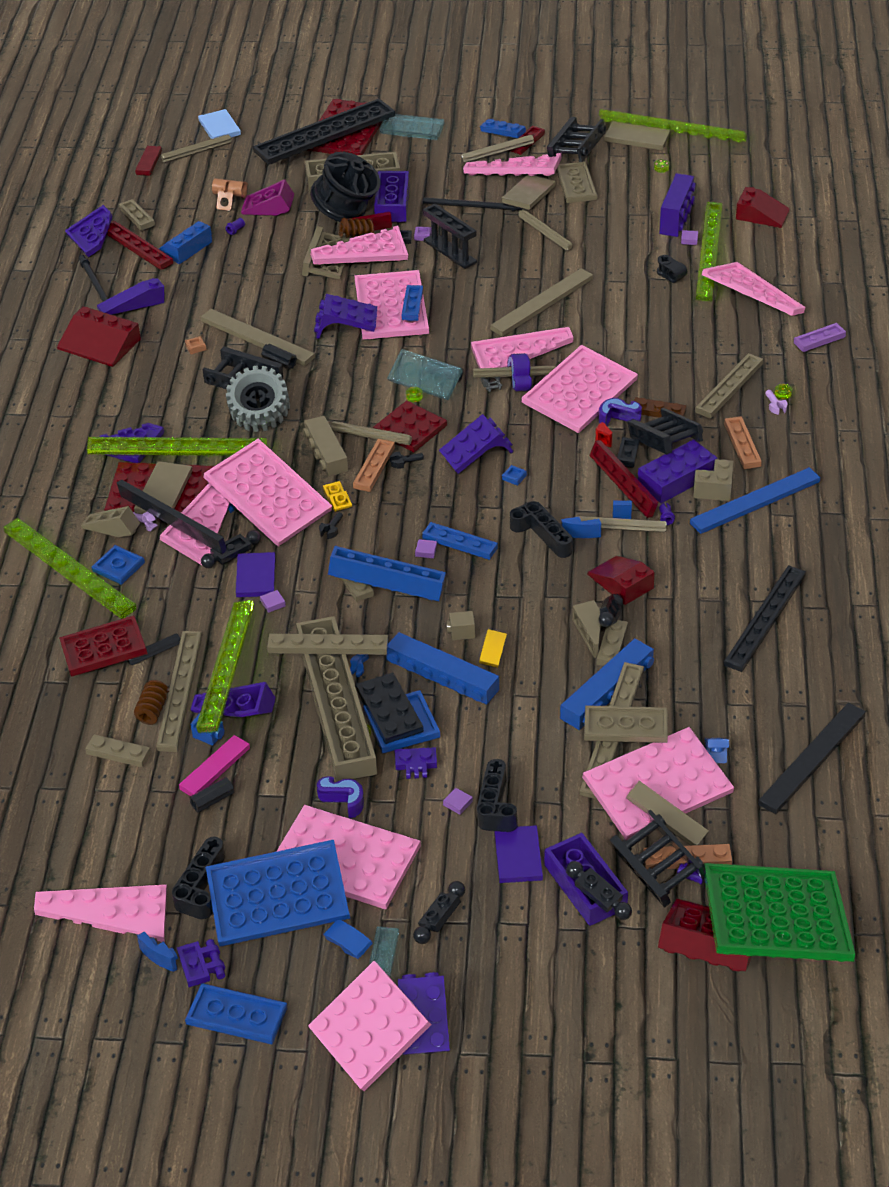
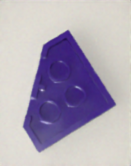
M102 205L66 229L65 232L85 255L89 257L102 248L113 216Z
M146 423L142 424L141 428L134 430L130 427L119 430L118 434L110 436L103 434L92 444V451L132 463H140L164 434V427Z

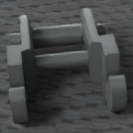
M484 377L481 378L484 388L486 387L489 392H491V389L496 388L501 390L500 377H495L496 381L488 382Z

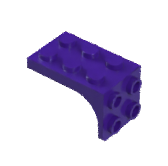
M326 294L324 300L321 299L320 311L317 312L315 318L314 332H316V338L319 339L322 330L332 323H341L374 332L378 306Z
M483 414L439 449L458 474L492 447L503 446L511 454L514 452L511 449L513 444L507 437L503 439L505 434L499 427L495 429L496 423L491 417L487 419Z
M437 972L426 973L425 977L416 978L415 974L402 975V979H398V987L432 1024L403 1055L450 1052L444 976H439Z

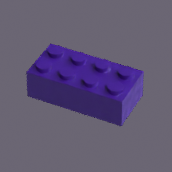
M378 171L380 188L375 194V214L390 212L392 222H406L410 187L409 171Z
M675 174L661 206L659 234L678 237L680 231L684 229V222H687L688 214L691 213L692 205L695 203V196H693V192L696 190L694 176Z
M693 439L672 450V453L665 454L638 468V481L662 504L693 487L696 470L714 471L715 459L718 458Z
M583 833L545 849L544 866L589 926L615 915L614 909L612 908L606 913L575 886L576 879L570 878L566 873V866L571 861L580 862L584 872L592 868L623 895L621 902L628 903V891Z

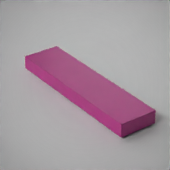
M233 735L179 784V789L191 796L208 787L250 749V744Z

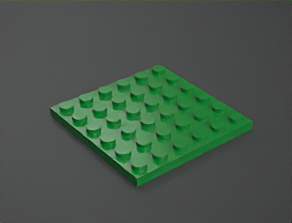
M704 863L705 867L703 870L705 873L704 877L716 953L854 962L855 951L835 871Z

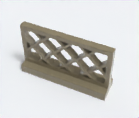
M317 226L303 261L302 276L308 277L309 273L340 280L345 263H332L331 266L327 267L324 264H313L310 253L311 249L325 245H337L339 241L345 243L350 241V238H340L339 235L323 232V227Z

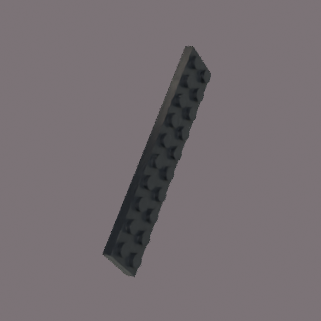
M378 98L252 146L253 152L268 165L274 164L282 159H287L295 154H300L308 149H313L316 146L339 139L352 132L388 120L395 116V110Z

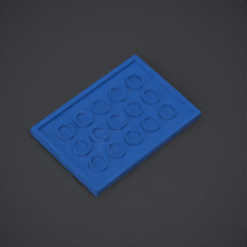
M334 839L206 866L219 947L327 924L337 920L350 919Z

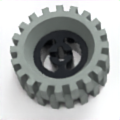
M253 366V370L250 371L247 367L244 369L245 373L241 374L240 371L236 373L237 379L232 377L230 380L231 385H227L226 388L227 404L234 422L237 421V425L240 427L244 425L245 430L248 431L252 427L254 432H258L259 428L267 431V427L270 425L272 429L275 428L276 422L281 423L283 416L288 414L287 409H290V399L285 380L282 379L279 373L276 375L274 369L271 368L268 371L266 366H262L261 370L258 369V366ZM257 394L260 396L261 408H258Z

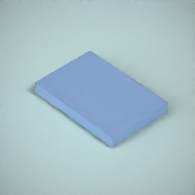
M226 109L198 116L199 122L211 139L227 134L230 137L241 135V130Z

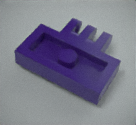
M436 747L395 749L396 770H406V779H411V772H414L415 779L419 778V772H422L423 778H427V769L437 768Z

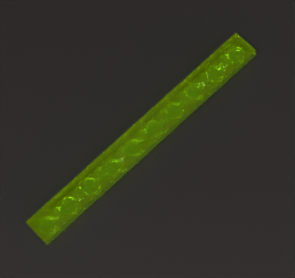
M603 109L599 110V116L605 122L614 120L621 123L626 122L653 128L671 129L677 133H683L684 131L689 132L690 135L703 134L704 137L712 138V136H716L721 140L729 138L735 142L746 141L747 138L745 131Z
M707 202L696 300L712 301L714 280L703 276L702 271L703 269L716 266L722 203Z
M88 437L87 454L233 455L256 439H260L267 446V438Z
M19 518L3 527L7 535L119 618L123 619L137 610L134 602Z
M252 600L234 602L197 721L196 728L198 733L218 731L254 609Z

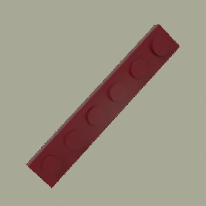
M111 221L106 235L160 270L173 264L172 257L116 221Z
M595 441L589 456L646 518L653 517L659 502L602 441Z

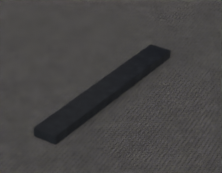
M120 480L117 482L120 496L220 554L227 551L223 536L126 481Z
M787 566L725 659L724 666L743 672L804 579L806 571Z
M848 702L759 799L758 805L777 814L865 717L866 711Z

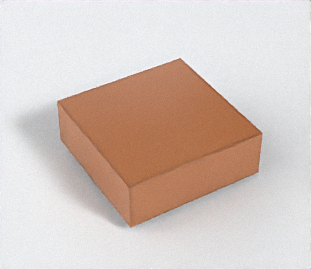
M201 336L185 340V345L190 354L207 350Z

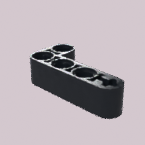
M531 501L510 511V529L513 532L520 533L531 528L558 557L567 558L571 556L572 536L539 502Z
M501 759L490 760L487 764L477 804L478 826L486 831L511 832L518 827L517 808L511 803H502L507 777L506 764Z
M210 837L204 841L173 887L172 897L176 911L201 920L207 919L212 915L211 896L207 891H204L208 885L206 866L223 863L225 854L223 841L220 838Z

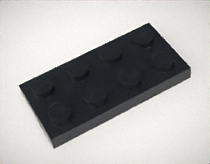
M393 672L356 684V690L385 744L424 732L420 719Z

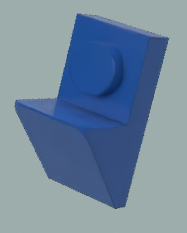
M704 738L705 749L716 763H727L729 739Z

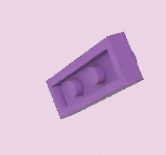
M837 323L795 337L794 344L802 352L844 338L846 331Z

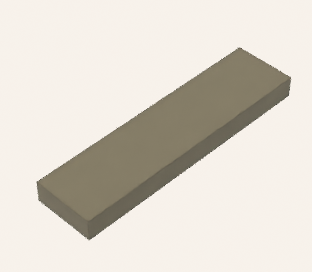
M638 781L626 797V799L648 814V811L651 809L655 815L660 814L666 822L665 826L691 846L699 845L709 831L641 781Z

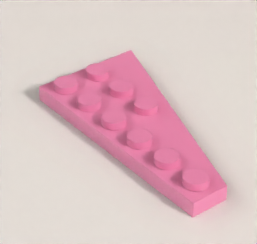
M556 153V157H549L546 154L536 159L534 156L509 158V161L502 162L501 159H496L490 163H487V161L466 162L463 170L468 175H477L478 173L483 175L498 174L501 176L507 174L515 176L543 174L544 176H550L555 173L562 155L561 153Z
M394 226L389 231L383 229L378 234L368 233L350 238V241L345 243L339 241L334 246L325 245L311 249L310 253L313 264L319 265L408 260V252L398 226Z
M738 262L706 268L702 271L703 276L791 316L802 314L805 311V306Z
M565 327L471 342V349L479 368L507 367L508 357L511 354L526 353L532 359L572 343L573 335L570 328Z
M209 483L181 513L219 534L230 502ZM171 525L160 535L161 541L202 565V556L207 553L210 554V549H212Z
M167 885L36 892L34 912L35 915L57 920L65 918L73 920V923L76 924L88 923L92 924V927L122 934L130 932L139 935L145 931L149 937L157 938V941H164L165 943Z

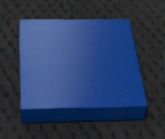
M114 545L92 566V571L122 585L145 563V559Z

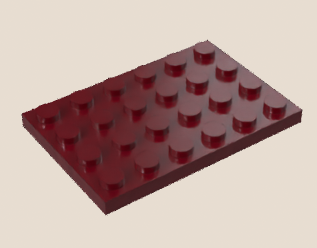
M333 99L320 120L367 102L360 103L352 100ZM383 121L342 136L339 139L329 141L326 144H321L313 149H308V151L329 154L348 152L355 155H363Z
M119 462L104 511L129 506L132 512H135V504L120 496L117 482L124 480L143 491L156 464ZM188 465L192 466L193 471L174 508L181 513L209 484L204 478V473L214 466Z

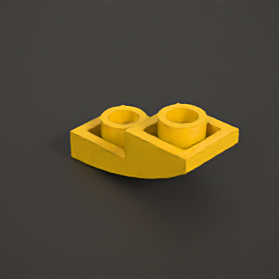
M340 481L323 485V492L334 511L352 507L347 492L344 491Z
M487 630L479 660L480 664L498 668L507 636L506 633Z

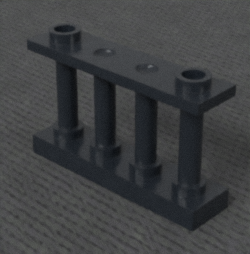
M571 117L548 144V156L556 157V153L578 154L579 162H583L606 133L604 119H600L595 126L579 125L577 117ZM578 131H590V133H579ZM572 138L584 139V140H583V141H581V140H572ZM566 146H578V148H567Z
M437 204L424 208L423 215L431 220L432 235L424 238V242L464 269L476 264L477 260L469 255V240L477 236V231ZM438 225L441 226L442 236L438 234ZM448 232L452 234V243L448 241ZM458 238L462 240V250L458 248Z
M224 346L220 350L221 362L214 370L205 367L202 369L204 383L226 389L227 385H231L230 380L232 377L237 379L235 377L236 373L247 367L250 371L253 370V366H258L259 370L262 369V366H266L268 371L272 368L275 370L276 375L279 373L282 379L284 378L281 363ZM227 365L234 367L229 374L221 372Z
M661 408L662 417L646 423L635 419L627 421L631 438L640 439L641 443L666 455L672 453V443L688 437L699 442L703 441V428L701 424L666 408Z
M650 809L648 815L651 822L628 840L624 839L621 841L615 835L610 839L614 851L665 908L671 903L668 894L672 888L694 872L702 879L705 878L703 870L705 865L698 856L694 858L665 826L666 822L660 814L655 815ZM658 829L662 833V838L639 855H634L631 852V847L654 830ZM668 843L676 849L674 853L652 869H646L643 866L645 864L644 861ZM683 857L689 865L666 883L662 882L659 884L656 881L657 875Z

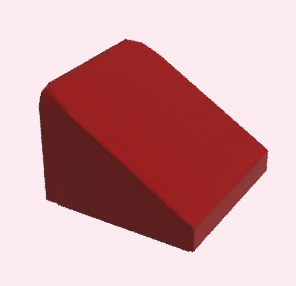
M601 422L596 427L595 441H602L607 447L611 448L613 433L604 422Z

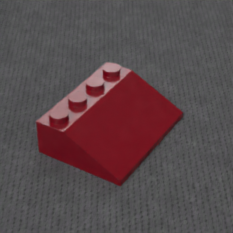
M82 306L73 315L57 345V349L114 367L141 340L139 324Z
M676 899L662 923L658 948L664 949L668 953L683 954L689 959H701L711 965H723L733 971L746 972L752 956L716 953L708 906Z

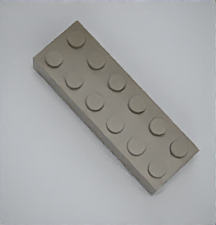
M396 152L357 155L370 163L377 173L378 171H400ZM326 159L305 161L309 193L313 183L322 175Z

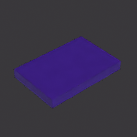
M275 552L238 554L236 597H260L275 591Z
M537 825L519 826L511 832L494 831L499 883L542 881L543 873Z

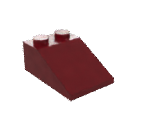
M745 187L737 202L736 220L782 228L790 208L760 189Z
M615 556L587 573L588 576L610 594L621 595L624 605L654 589L655 572L643 562Z

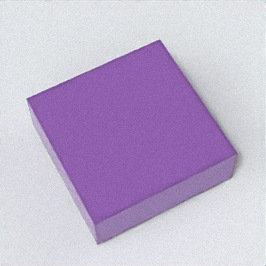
M416 227L414 240L424 241V238L431 235V227Z
M682 230L681 244L697 245L698 231Z
M419 539L415 557L434 558L437 541Z
M278 590L260 596V601L268 613L286 606Z
M455 788L443 800V806L461 815L473 802V797Z

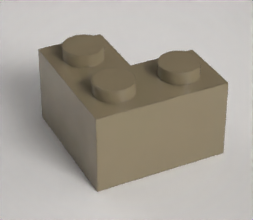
M715 459L714 471L696 470L693 498L730 501L733 461Z

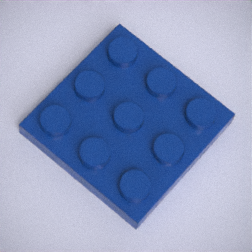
M421 690L408 693L406 696L420 719L424 732L385 744L365 705L363 706L364 714L382 754L440 738V730Z

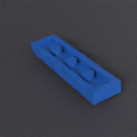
M430 522L422 533V538L425 540L437 541L438 544L488 560L491 559L498 549L497 542Z

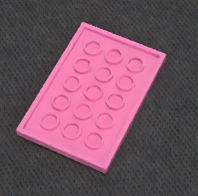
M419 270L354 275L357 301L378 306L375 331L361 329L362 339L429 334L423 296L419 321L402 320L407 285H421Z
M580 345L522 397V403L580 433L599 415L600 405L607 399L618 398L637 380L638 374Z
M256 439L204 473V478L277 546H280L332 510V505L260 439Z
M690 727L669 735L667 743L653 742L583 773L582 777L625 840H628L651 822L647 813L626 799L638 781H641L685 814L734 791V786Z
M304 805L277 851L334 839L346 897L387 909L420 849L421 841Z

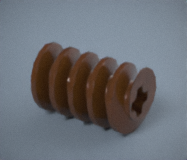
M342 218L339 225L340 238L343 237V234H345L346 238H349V234L354 238L356 234L358 237L362 234L374 233L371 219L365 220L362 218L359 220L355 218L353 220L349 218L347 220V218Z
M150 680L145 684L134 709V715L140 722L147 725H154L157 722L169 692L166 684L159 680Z

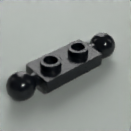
M251 530L247 533L246 537L239 534L225 541L227 551L223 554L210 549V554H204L201 558L202 566L212 568L216 561L222 565L237 557L238 554L251 550L252 545L260 542V533L256 530Z
M612 594L605 598L598 618L601 626L610 627L617 622L622 612L620 607L623 605V598L621 595Z
M571 861L568 863L566 873L570 878L576 879L575 886L606 913L613 908L618 919L626 920L630 918L632 907L626 902H621L623 895L592 868L584 872L580 862Z
M453 881L450 883L448 894L440 893L418 922L420 927L416 928L413 933L414 940L417 943L426 944L431 938V931L439 932L461 903L460 898L465 894V886L462 882Z

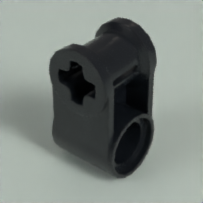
M669 255L658 257L659 267L657 268V274L675 283L687 275L688 271L683 263L676 261Z

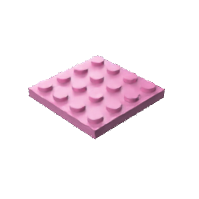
M373 961L308 1027L358 1087L365 1091L432 1024L379 964Z

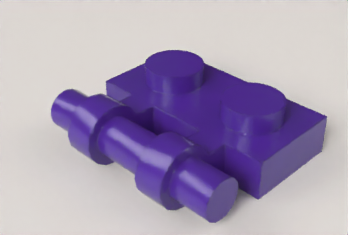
M213 939L207 940L205 942L206 947L200 948L198 941L177 947V953L188 987L209 982L210 973L216 974L217 979H223L226 976L224 962L219 957V947L215 945ZM204 958H210L211 962L205 963Z

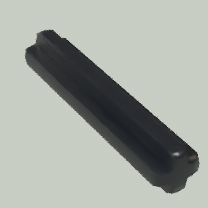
M175 633L146 646L148 654L127 661L130 665H135L179 645L181 638Z

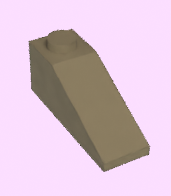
M126 506L89 514L81 527L86 530L122 537L133 535L140 522L130 507Z
M592 600L572 606V620L593 657L597 658L601 625L598 618L601 607H598L596 602Z

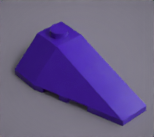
M158 278L142 281L98 304L97 308L99 311L111 315L164 303V285Z
M261 682L195 695L190 710L194 713L205 711L206 714L235 717L256 716L272 713L276 697L267 683Z

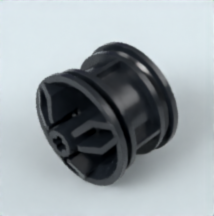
M335 152L327 157L322 175L313 183L310 190L311 199L324 215L335 221L341 222L342 218L361 217L366 212L368 200L380 188V178L374 167L363 158L348 152Z

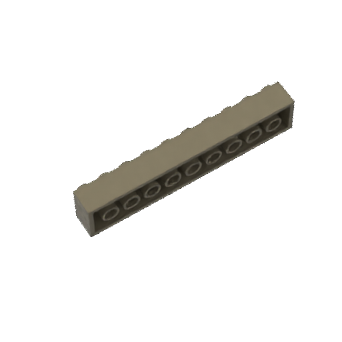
M335 616L296 623L297 634H340ZM302 654L336 782L342 779H356L376 775V756L346 654Z

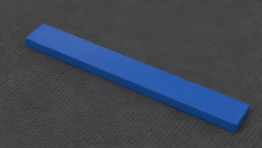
M810 467L695 516L690 519V524L702 534L820 482V476Z

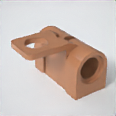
M215 178L212 183V192L218 195L216 208L219 210H232L233 196L246 198L248 183ZM223 198L229 200V204L226 207L221 205Z

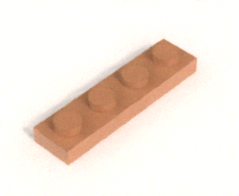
M742 416L726 418L724 425L743 469L761 467L762 461Z
M383 439L376 441L353 482V489L371 492L395 448V442Z
M730 844L684 846L694 858L698 856L703 864L732 865ZM673 846L663 847L644 861L645 868L652 869L674 853L676 849ZM682 857L667 869H678L681 863L685 864L687 861Z

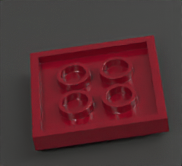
M406 400L373 428L410 435L412 437L410 445L396 444L415 453L447 426V420Z

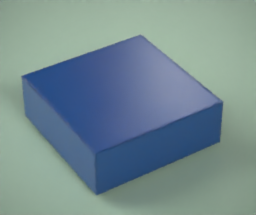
M511 465L502 474V480L518 486L527 476V471Z
M613 500V518L631 519L632 501Z

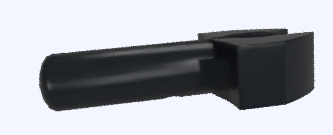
M399 451L390 455L391 467L397 469L404 468V464L407 462L424 459L423 453L404 456Z
M337 512L329 524L321 523L319 525L321 537L325 532H328L327 539L337 536L338 528L336 525L343 517L341 512Z

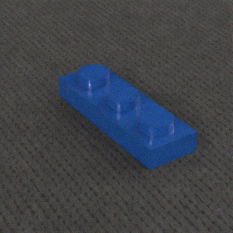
M488 119L480 126L482 132L519 138L526 132L525 126L505 121H495L494 119Z
M407 285L402 320L419 321L423 285Z

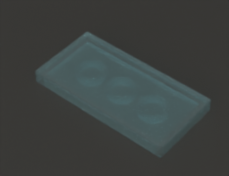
M395 114L394 117L383 121L380 133L437 140L445 122L444 119Z
M401 349L387 379L391 382L449 400L463 370L462 368Z

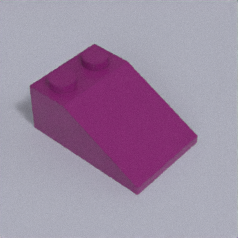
M286 179L247 195L241 213L244 215L274 216L281 213L286 214L291 208L294 192Z

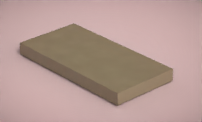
M612 121L604 141L663 150L670 136V130Z
M586 162L558 165L556 172L566 203L597 200V193Z
M527 175L502 197L501 202L530 210L556 186V181Z
M158 461L143 492L174 509L193 471L192 466ZM137 505L134 507L135 513L144 514L147 512Z
M585 705L584 741L667 743L668 708Z

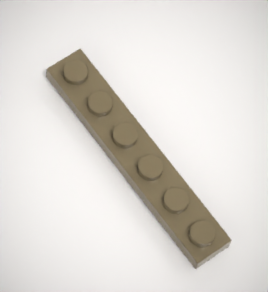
M748 353L696 406L695 413L711 419L763 365V359Z
M269 634L267 650L268 653L387 655L388 635Z

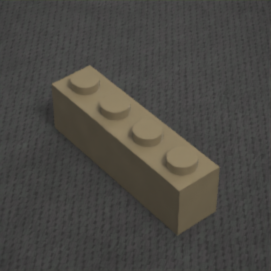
M325 416L305 420L303 435L305 439L308 438L310 449H314V455L316 460L319 459L321 470H325L328 477L347 472V456Z

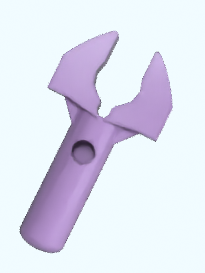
M767 390L765 394L771 401L769 410L779 415V408H781L786 413L787 401H779L771 390Z
M133 512L137 519L145 524L147 531L157 528L158 525L153 523L156 518L149 512L144 514Z

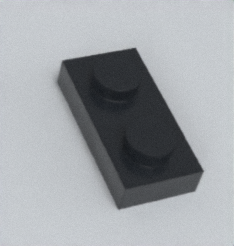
M622 437L617 458L625 467L635 466L640 439Z

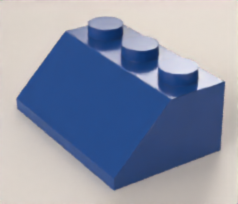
M198 221L165 243L159 250L172 257L174 262L181 264L212 243L211 226Z

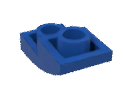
M580 516L561 519V526L572 538L601 537L600 519L581 521Z
M342 920L335 921L323 934L328 941L340 946L344 953L357 959L373 944L368 937Z
M145 931L137 935L139 948L144 955L162 968L173 972L177 970L176 960L178 957L172 947L168 948L164 941L157 944L156 940L153 937L149 938Z

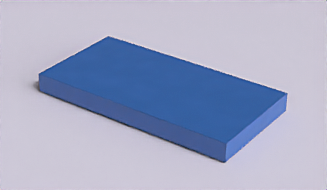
M201 983L185 1022L186 1025L273 1044L288 1007L286 1002Z

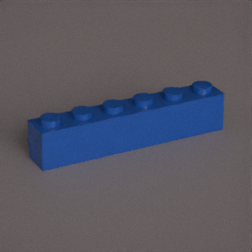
M335 546L330 556L328 575L406 593L411 596H419L428 600L439 601L443 591L446 572Z
M398 632L388 643L387 661L473 698L476 701L487 705L499 691L498 675Z
M634 638L560 705V719L580 730L585 726V705L606 706L611 702L624 662L644 666L645 671L654 663V649Z

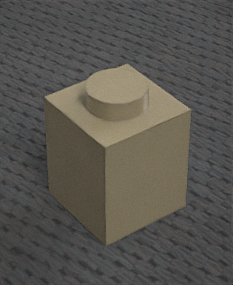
M473 611L449 613L450 621H446L447 633H451L452 640L475 638Z

